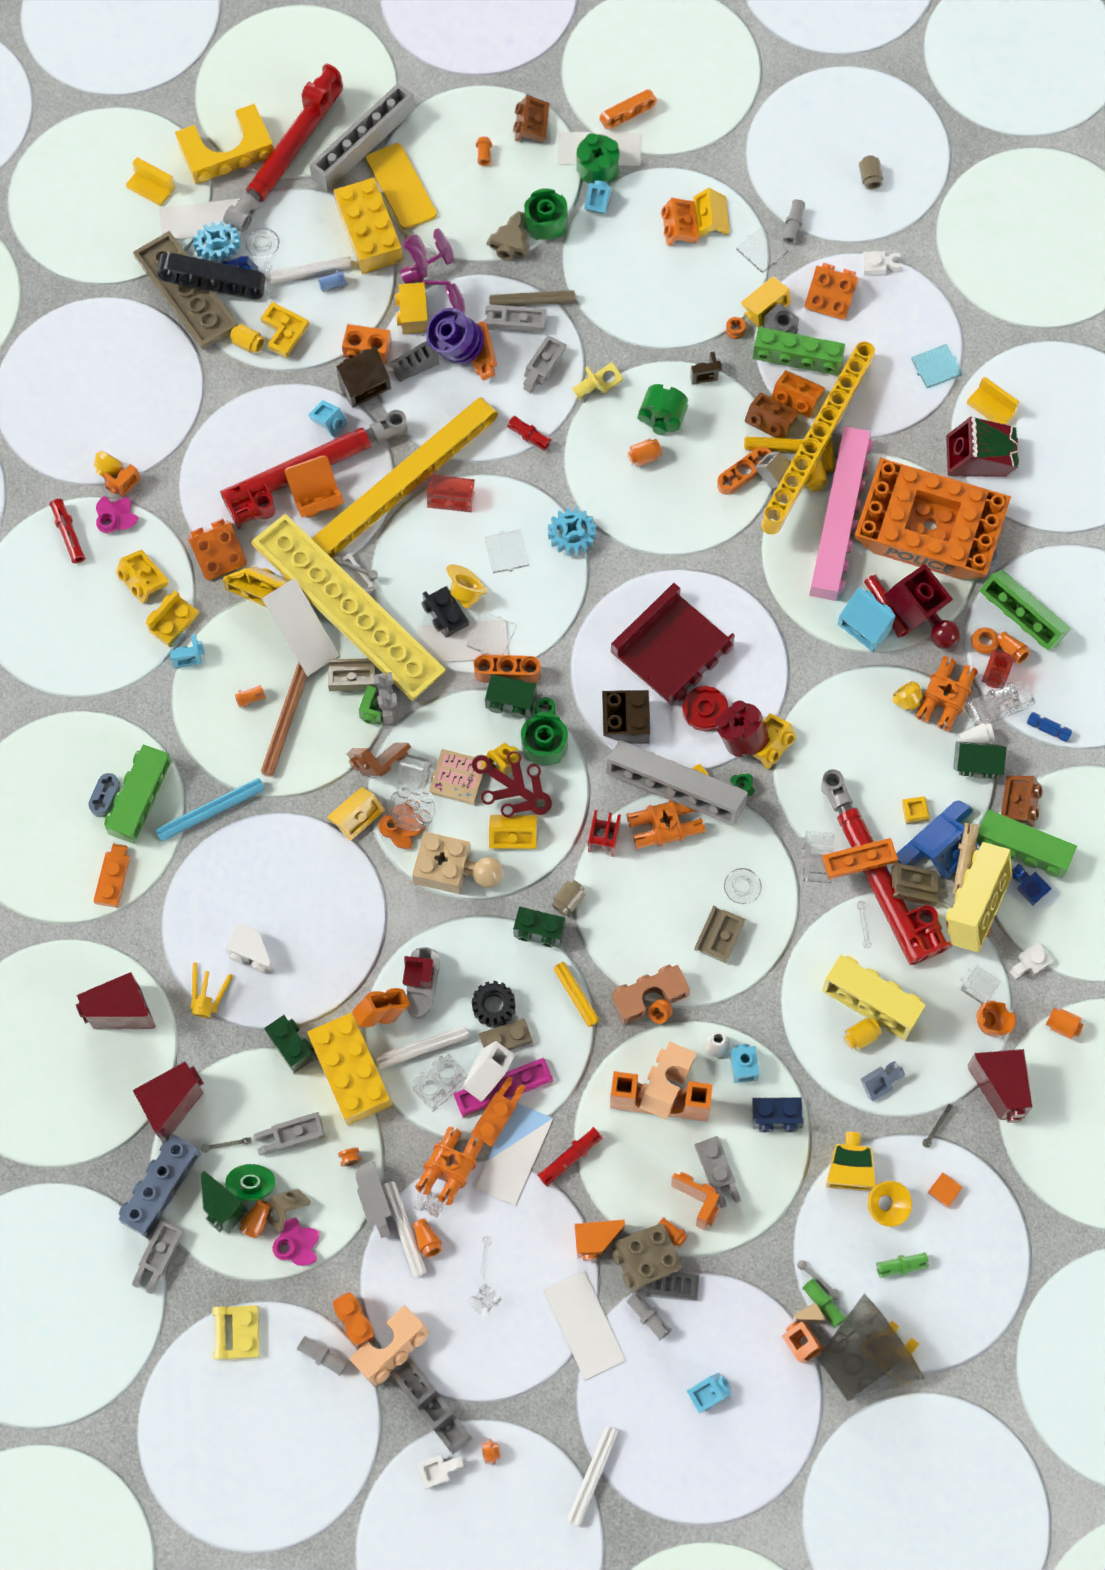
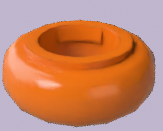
M979 628L972 635V647L980 654H992L999 647L998 634L991 628ZM983 636L988 637L992 644L983 645L980 643L979 638Z

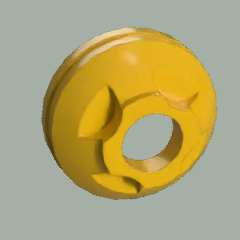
M881 1182L875 1185L868 1195L867 1207L869 1214L880 1225L887 1227L899 1226L908 1219L912 1211L913 1202L910 1192L899 1182ZM885 1195L891 1200V1206L886 1211L882 1210L879 1206L880 1198Z

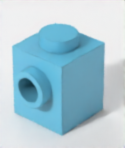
M749 1044L736 1045L735 1049L730 1051L733 1082L757 1081L759 1078V1068L755 1046L749 1047Z

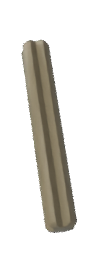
M574 290L492 294L489 296L490 305L503 306L575 303L576 300Z

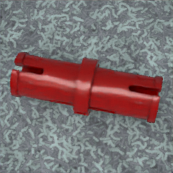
M515 415L508 422L507 427L522 436L524 441L533 443L543 451L549 447L551 439L536 430L534 425L526 424Z

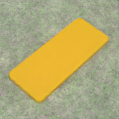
M400 143L392 144L366 156V161L403 230L410 229L437 217V211Z

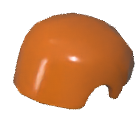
M993 1000L985 1002L976 1013L980 1030L994 1038L1011 1033L1016 1025L1015 1014L1009 1012L1006 1009V1004Z

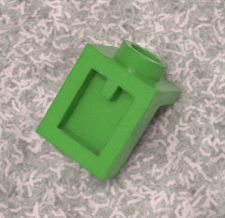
M367 685L358 710L359 717L367 724L375 725L377 723L381 725L383 722L382 713L375 711L378 707L377 690L375 687Z

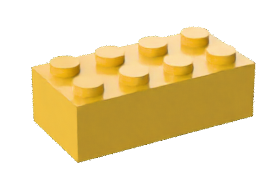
M375 178L334 189L335 204L361 273H369L403 262L402 248Z
M352 1012L307 1031L347 1126L392 1106Z

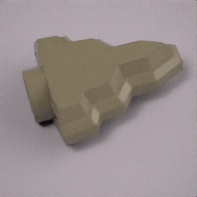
M517 211L509 218L507 225L500 226L497 232L491 234L486 242L492 250L497 251V256L503 260L511 261L513 257L524 258L528 256L530 245L527 243L528 234L525 232L524 212Z

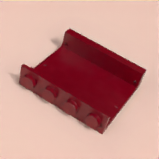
M675 583L668 587L611 643V653L670 705L676 700L681 701L687 694V689L691 685L696 686L702 680V674L707 669L712 670L718 664V659L723 654L727 655L733 649L735 638L734 633L726 636L680 596L681 588Z

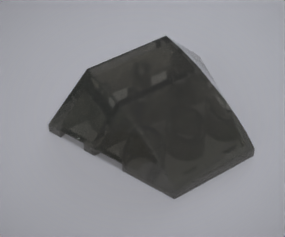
M865 1293L817 1358L847 1402L925 1379L911 1353L881 1311Z

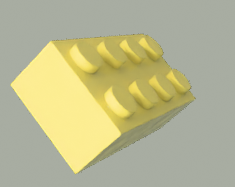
M985 842L982 843L979 851L976 850L972 858L973 865L971 869L966 870L962 889L958 888L955 895V904L953 908L950 907L946 915L951 945L977 953L981 949L1013 877L1010 849Z
M840 954L825 979L822 992L867 1019L873 1017L879 1026L906 1041L926 1006L922 1003V999L915 994L910 993L908 995L903 992L901 987L893 981L887 982L883 980L875 970L870 968L866 970L858 965L859 962L853 957H845Z

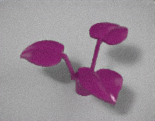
M440 228L434 230L433 238L439 253L429 260L426 258V248L421 238L416 234L409 236L402 243V246L411 254L416 264L401 269L403 282L405 284L424 282L431 285H446V293L452 307L464 313V298L455 283L451 284L450 281L424 280L430 263L441 257L447 265L453 262V250Z

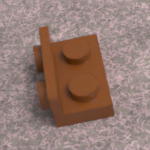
M526 95L515 107L517 117L513 126V132H515L514 141L519 142L523 137L543 143L547 136L549 103Z
M760 392L750 404L744 421L775 438H785L788 429L797 420L799 411Z
M1007 776L1001 815L1020 823H1026L1033 828L1035 827V820L1039 818L1038 800L1042 797L1043 793L1042 785L1034 776Z

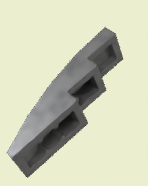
M409 1355L403 1364L397 1365L390 1372L452 1455L473 1439Z

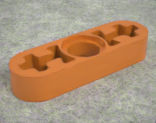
M644 90L606 109L600 115L599 120L605 129H612L654 107L657 103V98L652 90Z
M758 447L721 473L717 481L718 490L725 495L732 494L759 475L754 468V463L757 465L761 461H758V456L764 457L771 450L767 447ZM742 466H747L750 468L751 473L742 475L738 469ZM724 480L726 482L732 480L731 486H729L728 484L723 485Z

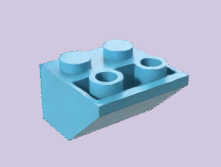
M859 587L839 615L837 625L873 653L890 634L895 614L890 607L879 603L871 592L864 591Z

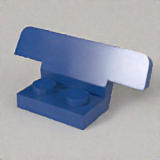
M959 800L954 801L897 852L898 863L913 866L924 856L932 861L942 878L948 879L957 870L960 854L958 846L959 843H962L965 827L961 822L973 812L971 806Z

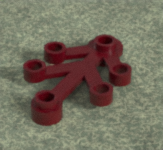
M510 751L507 755L513 779L493 767L487 756L480 754L473 758L471 764L476 773H486L508 787L496 791H483L481 800L484 804L490 805L495 800L520 795L527 801L513 805L511 803H504L500 809L504 817L509 818L514 813L528 810L537 815L549 812L552 807V800L547 793L542 791L540 781L541 768L537 764H530L526 769L532 781L533 792H531L524 786L520 766L521 755L519 752ZM517 754L518 761L511 762L510 756ZM481 760L486 762V766L483 769L477 767V763ZM531 767L538 768L536 775L530 774L529 770ZM486 793L492 794L491 801L484 800ZM539 799L545 801L544 806L541 808L536 806V802ZM504 807H512V812L505 814L503 812Z

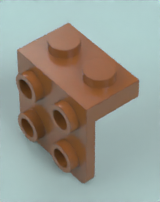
M406 742L393 743L377 758L374 757L368 748H352L346 754L350 758L348 762L352 768L360 771L363 776L381 777L391 770L390 765L395 761L399 762L408 755L407 751L411 748V745Z

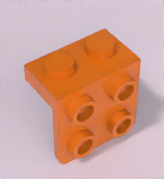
M824 262L822 266L816 265L805 301V308L835 318L845 319L860 278L856 277L855 271L844 269L843 273L835 271L834 265Z
M320 456L285 469V475L301 518L314 517L322 510H334L344 503L326 456Z
M224 519L217 520L211 523V528L203 530L200 527L191 531V536L186 537L206 580H211L238 569L247 563L230 521L224 522Z
M674 1173L671 1179V1186L704 1203L697 1216L696 1227L705 1231L707 1225H713L718 1215L719 1208L716 1206L719 1194L716 1193L717 1190L708 1184L703 1183L701 1186L693 1182L694 1178L686 1173Z

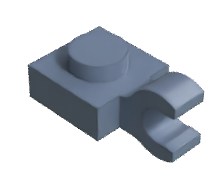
M894 1061L889 1063L885 1070L879 1067L862 1077L861 1082L868 1098L871 1101H875L893 1090L891 1083L903 1078L905 1073L903 1068H898L897 1063Z

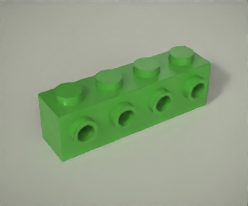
M758 327L753 359L839 376L846 344Z
M1003 569L993 573L979 590L987 600L994 603L1007 617L1016 622L1023 631L1031 635L1039 645L1048 651L1058 646L1071 630L1066 623Z
M144 744L140 751H136L133 758L134 765L131 771H128L124 777V787L115 796L113 811L108 813L105 818V829L110 836L133 844L136 843L172 763L169 753Z
M989 809L986 811L977 836V843L980 847L985 842L1010 849L1011 859L1015 858L1023 861V864L1030 868L1037 867L1045 870L1052 877L1063 878L1077 848V845Z

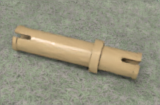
M964 823L962 843H959L958 846L960 854L952 891L953 894H956L958 888L962 889L965 872L972 867L974 852L978 850L976 842L980 825Z

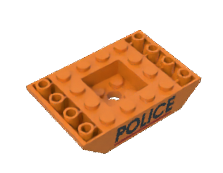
M880 458L854 538L874 554L917 567L926 564L931 571L963 580L986 577L1011 496ZM933 522L936 528L929 530L924 526V523Z

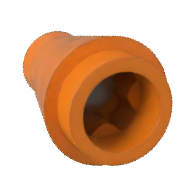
M1006 631L997 637L1000 647L1011 663L1021 664L1029 656L1028 646L1009 635Z
M263 1199L257 1200L256 1204L240 1221V1231L252 1238H257L259 1234H262L271 1204Z
M423 1218L414 1222L412 1226L415 1231L419 1253L423 1254L425 1258H430L440 1253L443 1249L441 1246L442 1241L427 1223L426 1219Z

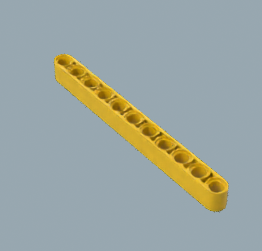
M862 341L856 345L765 508L761 529L766 534L774 535L781 530L867 374L875 353V347L870 342Z
M482 397L476 399L311 539L331 558L335 557L491 425L497 418L498 412Z

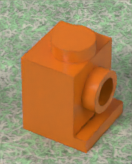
M799 1321L792 1323L786 1328L787 1332L782 1335L798 1362L806 1364L825 1350L806 1322L801 1321L799 1323ZM806 1336L808 1342L802 1346L800 1341L802 1337Z

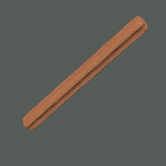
M299 661L261 768V773L264 776L272 777L274 775L307 679V675Z

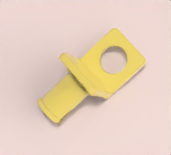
M609 363L595 374L587 366L585 369L588 372V378L573 387L572 390L580 400L595 388L597 390L600 389L605 394L623 381V377L613 363ZM608 371H612L615 374L614 380L610 383H606L603 380L604 374Z

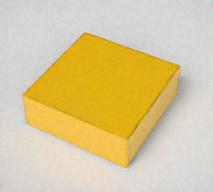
M926 796L902 799L905 824L929 821L930 816Z

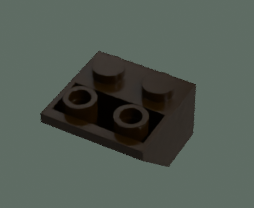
M376 346L371 349H365L359 355L351 359H345L336 366L340 389L352 408L391 389L390 377Z
M649 690L602 691L603 736L631 744H650Z

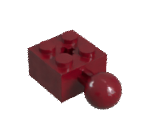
M923 564L900 580L883 595L911 631L927 621L932 627L930 636L936 647L951 649L959 642L960 630L958 626L950 620H942L937 614L953 598L926 564Z

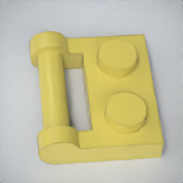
M259 1306L213 1307L212 1316H215V1351H213V1360L259 1358ZM225 1316H232L233 1350H225Z

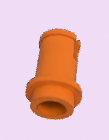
M479 137L476 142V148H478L477 163L481 166L491 164L490 148H492L493 143L489 137Z
M259 685L243 692L239 690L235 694L238 706L246 708L247 704L266 699L262 686Z
M665 1217L658 1223L665 1226L674 1246L680 1247L688 1236L684 1233V1229L680 1230L666 1220Z

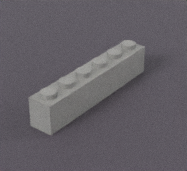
M397 83L309 165L312 180L326 191H329L415 110L414 95Z
M619 740L607 758L606 774L732 826L736 824L746 807L747 791L656 755L653 752L646 751L631 743Z

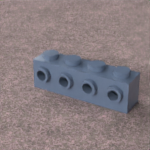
M172 1134L170 1139L166 1138L160 1147V1155L156 1160L153 1159L146 1169L147 1175L143 1181H138L132 1191L133 1197L129 1203L125 1202L118 1214L120 1215L118 1220L123 1225L146 1239L201 1155L196 1147Z

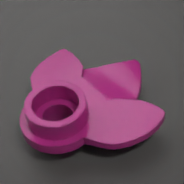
M103 496L96 505V512L98 514L96 525L102 533H112L116 529L127 530L134 526L139 519L137 515L130 513L131 502L129 497L112 503L107 497ZM107 521L112 522L110 525H104Z
M297 1217L291 1218L285 1222L284 1230L280 1232V1237L274 1241L272 1246L273 1253L276 1258L282 1261L291 1260L298 1266L310 1265L317 1260L315 1253L311 1249L317 1243L320 1232L314 1228H300ZM284 1244L290 1246L289 1251L286 1253L281 1252V1247Z

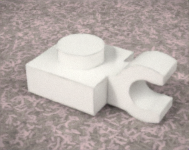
M1038 941L1018 956L1021 962L1015 965L1009 973L1015 980L1027 971L1034 976L1054 960Z
M439 1455L417 1463L424 1489L450 1481L449 1472L465 1468L461 1456L444 1462L443 1456Z

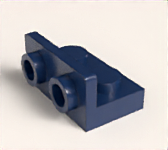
M802 1097L752 1098L753 1129H759V1132L762 1133L773 1132L774 1129H783L784 1132H797L804 1125Z

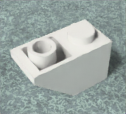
M237 923L225 947L228 955H230L229 958L240 964L243 961L249 963L251 968L258 972L264 973V971L272 973L273 966L260 932Z
M497 1041L481 1049L462 1088L479 1101H483L506 1074L515 1055Z

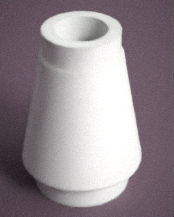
M983 722L959 734L960 742L990 744V742L995 741L990 723L984 724Z
M716 1031L706 1039L705 1049L711 1056L721 1057L729 1049L728 1039L723 1032Z

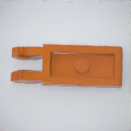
M509 1076L499 1091L495 1092L470 1133L490 1147L493 1146L517 1106V1101L526 1088L521 1084L515 1090L511 1100L504 1097V1093L510 1087L513 1080Z

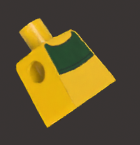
M846 1132L845 1145L836 1144L826 1180L827 1188L871 1191L875 1187L871 1147L860 1146L861 1133Z

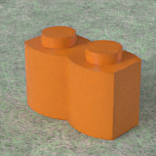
M391 988L385 993L373 991L361 1000L352 1010V1013L360 1027H372L377 1023L390 1024L395 1022L409 1007L410 1002L405 991L400 988Z
M347 1292L333 1300V1308L336 1315L345 1325L349 1339L358 1349L366 1341L369 1343L375 1341L373 1327L368 1319L363 1316L362 1308L352 1293Z

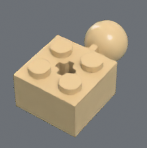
M424 831L412 878L413 883L416 885L460 894L465 875L473 876L478 885L491 888L501 881L503 868L496 859L490 857L482 858L477 863L469 861L471 854L470 841ZM439 861H446L442 865H438Z

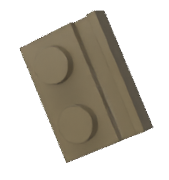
M368 658L329 659V691L366 690L367 685L375 687L373 675H376V666Z
M897 862L891 866L892 888L895 889L893 898L929 906H935L939 903L937 899V871Z
M713 905L694 950L727 963L744 925L745 918L726 910L718 909Z

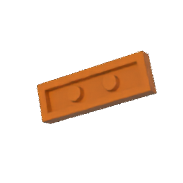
M891 838L824 854L821 857L828 880L898 862Z

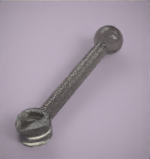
M950 1103L945 1108L928 1138L922 1141L924 1147H931L933 1137L953 1107Z
M246 1137L241 1140L212 1145L204 1143L201 1145V1151L207 1153L212 1149L241 1144L247 1145L252 1143L251 1137Z

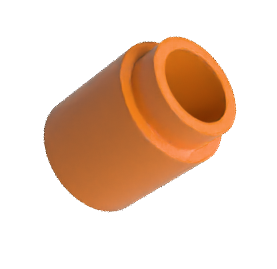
M649 438L630 446V451L627 452L631 464L640 467L658 460V457L662 456V449L657 439L651 440Z
M1053 1008L1046 1023L1047 1026L1051 1027L1050 1030L1071 1040L1073 1036L1079 1037L1084 1027V1024L1080 1023L1081 1017L1062 1008L1060 1010Z

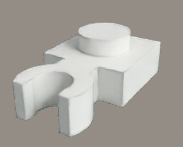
M885 251L863 252L864 275H885L886 269L893 272L900 271L901 264L893 263V261L900 260V254L893 253L885 257Z

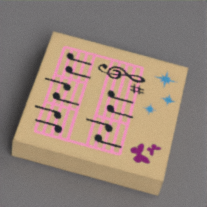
M442 749L429 794L475 805L484 774H478L473 770L471 764L473 756ZM482 760L477 763V767L479 769H483V767L481 766L483 763Z

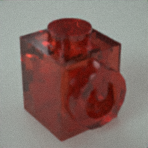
M992 651L981 682L994 689H1003L1014 658L1004 651Z

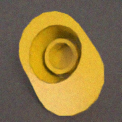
M456 564L447 566V574L452 580L450 593L465 608H470L472 604L478 602L482 594L488 593V589L469 569Z

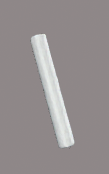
M347 255L267 272V280L271 285L349 269L352 267L350 256Z
M463 1026L377 1055L376 1061L378 1067L383 1069L469 1040L470 1035L468 1029Z
M394 1181L388 1182L383 1185V1190L414 1277L423 1276L427 1271L419 1253L399 1192Z
M606 1426L567 1518V1522L579 1527L618 1435V1431L610 1426Z

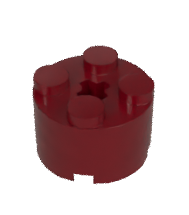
M742 700L735 701L715 721L717 731L727 751L736 757H743V754H750V756L757 754L768 743V726L760 710L753 704L745 703Z

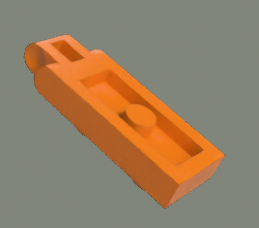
M481 321L477 324L484 333V345L479 355L472 360L475 373L480 375L481 379L485 381L496 375L494 367L497 366V361L487 323Z
M113 843L111 852L106 851L93 900L94 904L118 908L130 862V855H127L128 846Z

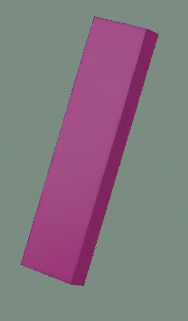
M544 1057L506 1072L483 1101H479L465 1089L453 1093L462 1117L485 1109L495 1092L499 1091L508 1076L513 1078L503 1095L507 1099L514 1096L515 1090L521 1084L526 1087L523 1092L525 1093L553 1082Z

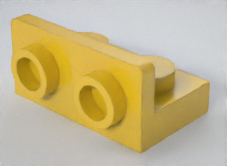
M142 549L119 560L116 570L118 578L125 583L133 596L137 597L142 604L147 602L149 594L167 587L169 580Z
M175 590L171 595L168 594L163 599L162 605L156 611H152L148 615L145 624L152 635L170 647L197 618L199 612L183 600L179 592Z
M771 713L764 719L769 729L768 743L760 752L751 755L761 760L764 768L768 770L779 760L780 756L793 744L797 737L791 723Z

